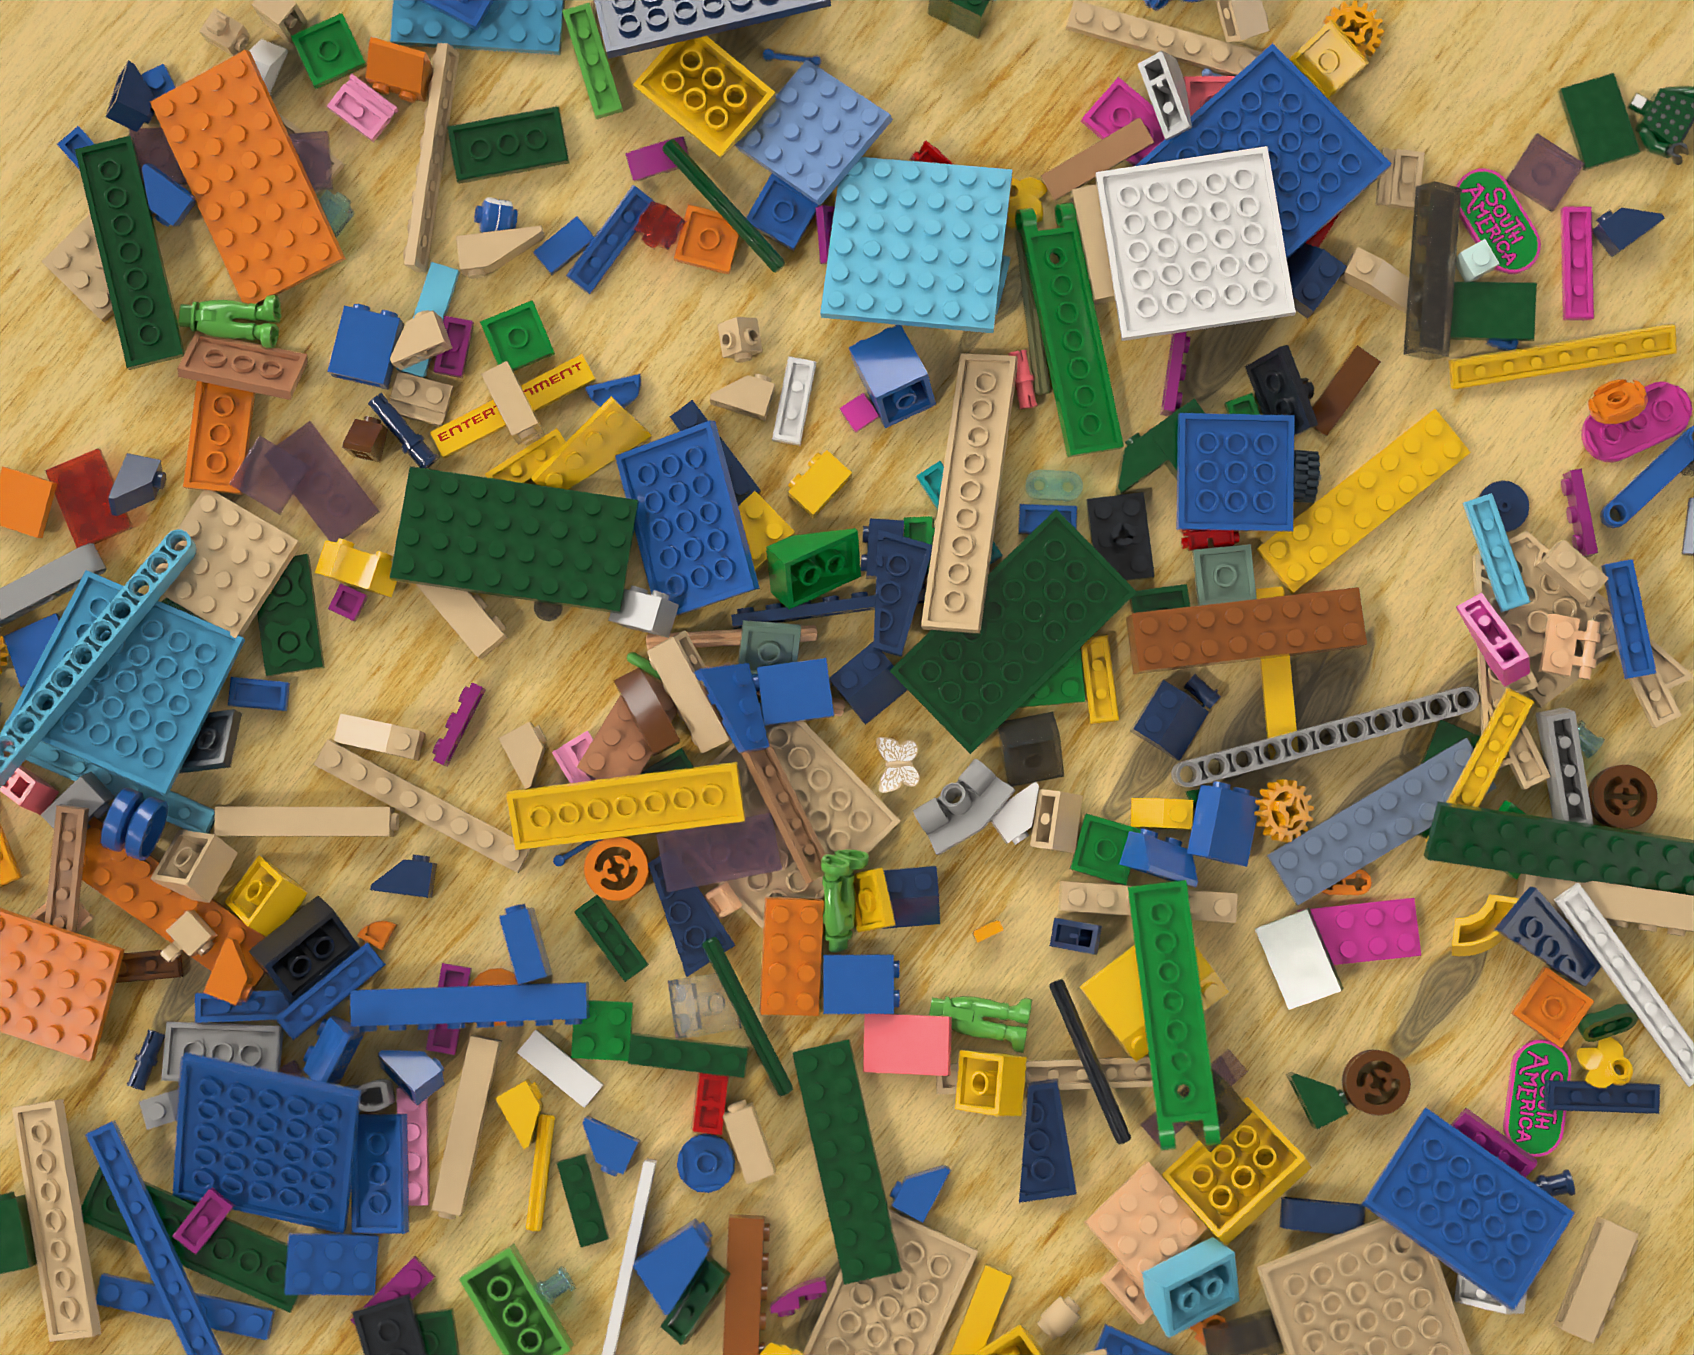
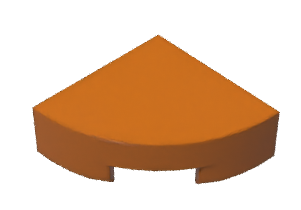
M389 921L374 922L364 927L357 937L380 950H384L398 924Z

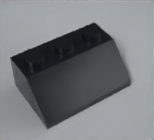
M318 895L250 949L249 953L292 1004L356 952L360 946L336 912Z

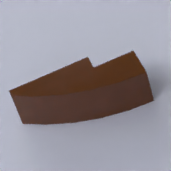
M1358 345L1353 349L1312 407L1319 424L1314 427L1315 430L1325 437L1330 433L1381 362Z
M640 668L613 680L653 756L680 743L675 729Z

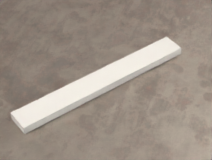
M1576 883L1553 900L1624 999L1634 1010L1637 1017L1685 1084L1690 1087L1694 1084L1693 1041L1582 886Z
M647 1158L643 1162L602 1355H615L634 1270L633 1264L637 1256L657 1160Z

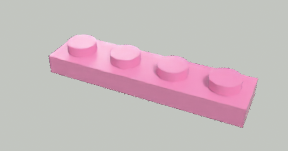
M398 1087L397 1114H407L409 1206L429 1205L428 1098L417 1106Z

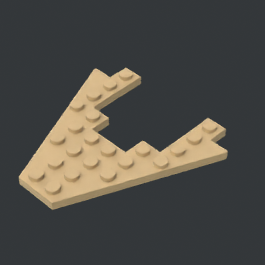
M1528 531L1509 539L1531 603L1501 612L1480 553L1473 556L1474 596L1480 593L1485 596L1527 652L1529 658L1542 652L1548 616L1552 613L1579 618L1580 631L1587 630L1588 621L1600 622L1598 633L1601 634L1600 643H1596L1594 659L1615 651L1621 663L1609 602L1596 592L1589 601L1579 603L1542 571L1537 564L1549 552V549ZM1649 637L1657 673L1628 680L1651 727L1656 728L1682 716L1669 689L1692 679L1693 676ZM1578 641V643H1579V645H1580V647H1581V649H1582V651H1583L1584 642H1583V641ZM1477 646L1482 735L1506 688L1522 694L1539 685L1530 669V674L1504 687L1487 664ZM1523 723L1500 768L1510 764L1521 789H1526L1551 776L1525 723Z

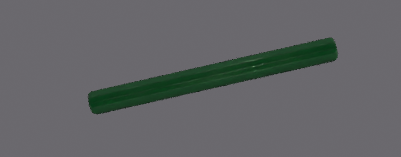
M674 139L665 143L662 148L669 159L774 273L780 271L785 265V260Z
M712 937L702 943V947L778 1096L790 1093L793 1090V1086L718 938Z

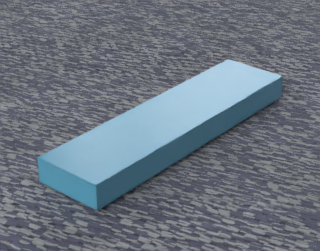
M431 262L414 316L421 311L433 310L444 321V316H446L460 271ZM432 357L403 370L397 367L396 369L403 373L425 378Z
M1493 494L1464 502L1463 506L1500 611L1504 612L1531 603Z

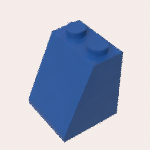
M901 325L886 328L882 332L868 339L860 340L855 345L848 347L853 364L885 429L936 405L928 373Z
M696 1218L638 1256L633 1264V1267L665 1316L674 1308L712 1244L711 1237L713 1235L704 1222L699 1224Z

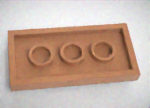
M196 331L177 369L178 377L291 400L308 363L307 354L279 348H265L260 344L231 338L214 337Z
M643 673L672 723L678 713L674 701L666 693L662 683ZM621 695L577 765V769L596 780L639 775L652 756L651 750L635 724Z

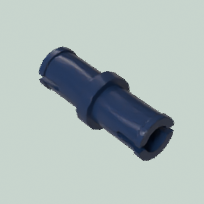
M150 1029L147 1030L140 1053L135 1055L134 1059L137 1061L126 1084L127 1086H133L135 1089L145 1091L153 1066L156 1067L158 1064L156 1058L165 1034Z

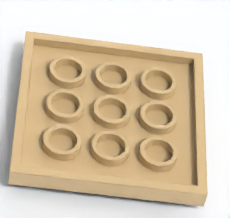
M203 490L178 528L186 531L195 542L197 547L196 554L165 591L163 596L203 620L230 631V635L236 638L238 635L243 636L302 543L220 494L210 490ZM187 541L178 542L174 550H183L187 545ZM168 563L160 564L156 569V573L165 572L168 568Z

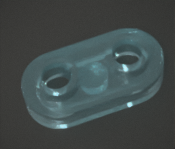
M1035 470L1028 475L1025 489L1030 497L1037 500L1073 501L1081 494L1083 482L1078 474L1071 471ZM1036 481L1043 482L1044 489H1035L1034 483ZM1064 483L1072 484L1073 490L1071 492L1064 491L1062 487Z

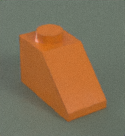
M226 937L203 993L234 1005H242L243 1001L247 1002L254 988L251 985L253 977L238 940Z

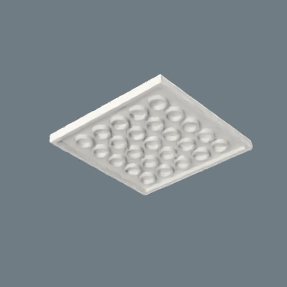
M1267 146L1096 172V183L1122 341L1295 315Z

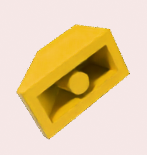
M1131 798V827L1192 829L1193 800Z
M529 1079L495 1098L523 1149H526L533 1143L543 1106L541 1098L544 1097L539 1085L536 1082L531 1083Z

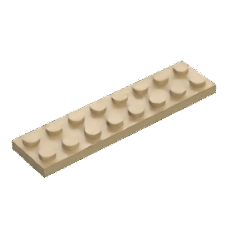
M59 1099L12 1108L49 1340L52 1342L101 1334L64 1101Z

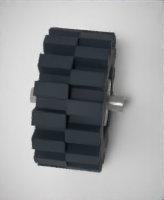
M1294 450L1293 502L1314 503L1316 500L1317 486H1319V480L1321 481L1319 471L1320 456L1317 451Z

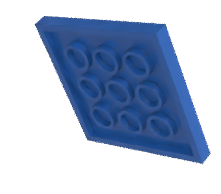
M1179 413L1176 530L1293 531L1295 415Z

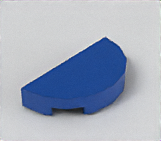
M641 374L587 386L585 389L590 399L599 407L611 396L623 407H627L638 397L641 389Z

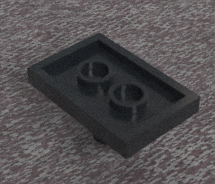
M1288 345L1278 347L1245 366L1263 415H1295L1294 438L1319 425L1309 401L1314 395V386L1312 382H1308V378L1300 377Z
M1144 492L1087 499L1086 506L1092 546L1126 581L1154 578Z
M235 709L209 712L179 774L231 767L242 713Z

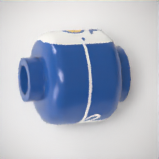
M486 198L482 206H476L474 222L479 223L481 233L515 229L518 211L513 209L510 201Z

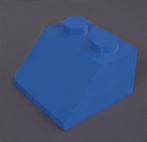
M1143 828L1140 833L1129 831L1119 865L1167 881L1186 880L1187 885L1197 887L1198 878L1193 855L1187 854L1188 849L1181 847L1182 841L1166 837L1165 841L1157 839L1158 833Z

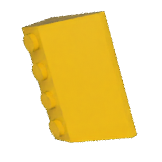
M708 36L666 45L633 84V87L719 158L740 141L760 120L764 112L776 101V94L770 87Z
M1134 945L1082 984L1080 988L1122 1048L1135 1062H1138L1149 1051ZM1195 945L1203 1010L1205 1011L1228 994L1229 991Z
M1248 1097L1244 1098L1218 1122L1221 1145L1206 1146L1204 1135L1161 1174L1225 1246L1234 1240L1312 1168L1306 1157Z

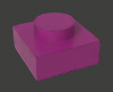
M340 583L328 609L356 622L368 596Z

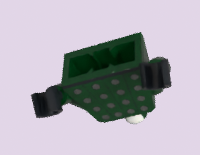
M1694 86L1659 88L1651 99L1636 93L1630 101L1628 108L1641 115L1635 130L1639 133L1645 148L1649 153L1665 158L1672 157L1675 165L1682 164V157L1678 154L1689 155L1688 147L1683 141L1694 123Z

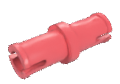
M1027 350L1011 352L1009 356H1017L1018 359L1015 386L1019 410L1037 407L1032 381L1035 379L1034 375L1030 373Z

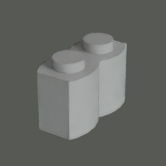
M378 1079L362 1086H344L361 1091L359 1112L362 1110L368 1112L378 1111L395 1102L393 1084L390 1080Z

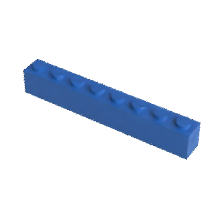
M589 982L350 991L351 1027L359 1026V1032L377 1031V1026L389 1025V1031L407 1030L406 1025L418 1024V1030L436 1029V1024L447 1023V1029L465 1028V1023L477 1022V1028L495 1027L494 1022L506 1021V1027L524 1026V1021L535 1020V1026L553 1025V1020L565 1019V1025L582 1024V1019L590 1017Z

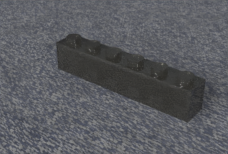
M1436 181L1416 186L1403 353V355L1426 360L1449 357L1461 204V188Z

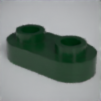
M1616 1004L1611 1008L1585 1015L1578 1025V1030L1585 1041L1596 1042L1628 1031L1636 1024L1638 1017L1630 1005Z

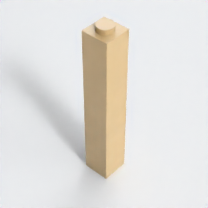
M215 807L214 835L220 837H394V831H398L399 815L394 813L393 807Z
M475 1034L469 1038L432 1210L438 1211L439 1217L455 1219L456 1216H461L465 1212L502 1040Z

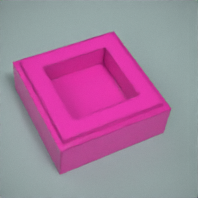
M864 393L840 407L841 413L855 433L879 418V415Z

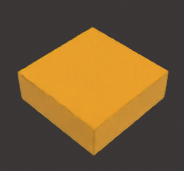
M995 920L974 930L972 935L978 943L1004 929L1000 921Z

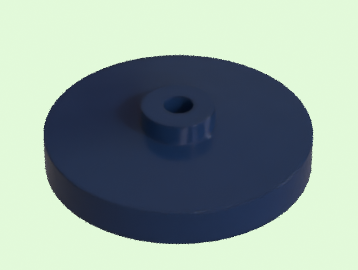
M1497 481L1481 491L1478 497L1493 494L1506 532L1513 531L1524 523L1529 513V500L1526 493L1517 484L1509 481Z

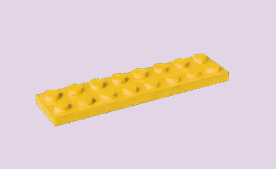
M1433 409L1293 520V531L1277 532L1258 547L1256 551L1289 592L1293 594L1471 452L1439 412Z
M737 762L514 790L506 793L515 850L743 822L746 819Z

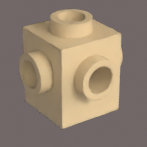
M735 317L717 324L723 358H735V362H746L752 360V355L763 352L757 318Z

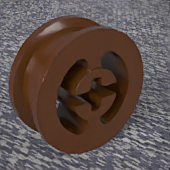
M1617 765L1606 768L1592 779L1588 787L1591 813L1599 823L1606 827L1628 829L1640 826L1652 816L1656 809L1658 800L1656 786L1652 778L1636 766ZM1615 779L1616 783L1608 789L1606 794L1638 795L1637 789L1630 784V780L1637 786L1640 792V804L1633 815H1629V809L1633 808L1638 803V800L1622 801L1621 799H1608L1606 803L1614 810V814L1607 809L1604 802V789L1610 780Z
M1366 1050L1353 1056L1346 1064L1342 1074V1088L1347 1100L1356 1109L1371 1115L1380 1116L1395 1112L1405 1103L1410 1093L1411 1079L1407 1067L1397 1056L1381 1050ZM1372 1061H1381L1387 1065L1386 1071L1370 1069L1375 1077L1382 1079L1379 1082L1382 1092L1388 1093L1392 1087V1080L1395 1079L1393 1094L1386 1101L1378 1104H1371L1365 1100L1367 1093L1374 1096H1382L1378 1088L1370 1086L1374 1082L1370 1073L1364 1072L1361 1077V1084L1357 1086L1359 1071L1364 1065Z

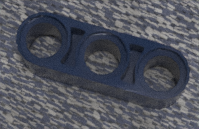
M1281 1197L1279 1227L1290 1230L1342 1234L1365 1224L1366 1207L1356 1203Z

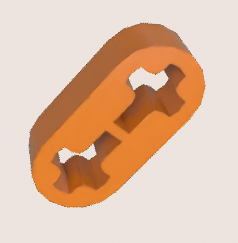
M1359 869L1340 880V885H1332L1330 890L1325 889L1321 893L1327 895H1363L1371 888V877L1366 871ZM1356 874H1359V878L1364 880L1365 884L1361 885L1359 891H1357L1354 885H1346V879H1355Z

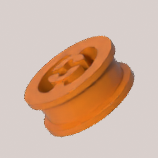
M627 837L608 838L599 841L590 849L585 859L584 874L589 887L594 893L607 900L620 901L635 896L643 889L649 878L650 869L648 863L650 862L647 853L636 841ZM612 847H622L631 853L630 859L622 855L614 856L617 864L623 863L624 869L621 870L623 879L630 875L632 866H636L638 869L634 882L622 890L611 889L603 882L605 878L613 882L621 881L617 873L612 874L610 871L614 867L611 858L604 862L602 871L597 869L600 856Z

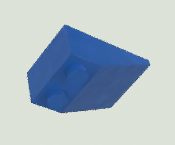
M330 1016L328 1020L324 1019L317 1030L316 1034L320 1037L315 1047L311 1045L306 1051L303 1058L306 1064L303 1070L311 1080L337 1085L341 1082L365 1032H359V1027H351V1023L337 1016Z

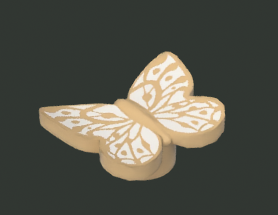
M878 737L876 740L877 748L886 761L885 767H887L880 779L879 791L886 793L897 790L901 783L909 787H915L920 779L919 772L912 766V761L918 753L916 742L906 740L899 745L895 739Z

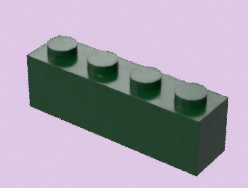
M633 1033L631 1034L628 1064L745 1078L749 1047Z

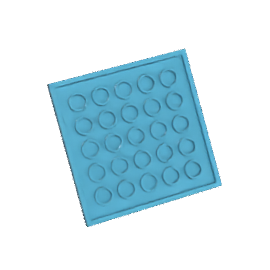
M861 157L838 184L820 311L821 318L994 333L1012 170Z

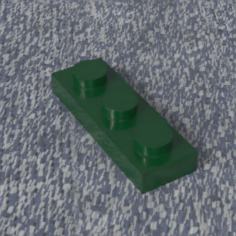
M594 896L574 911L625 982L649 965L600 896Z
M586 1153L557 1161V1167L580 1248L609 1240L610 1237Z
M710 1255L706 1256L660 1327L681 1346L687 1344L731 1273Z

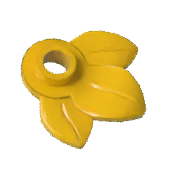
M1012 177L1011 187L1015 189V195L1013 197L1010 196L1006 225L1013 229L1016 226V211L1033 208L1037 222H1041L1044 213L1039 198L1048 191L1047 187L1036 178L1027 177L1019 181Z
M1608 1037L1599 1040L1597 1048H1581L1577 1050L1579 1063L1584 1069L1589 1071L1585 1081L1591 1086L1606 1088L1611 1084L1625 1085L1632 1079L1633 1066L1628 1059L1624 1058L1623 1048L1614 1038ZM1613 1068H1617L1620 1071L1621 1076L1618 1075Z

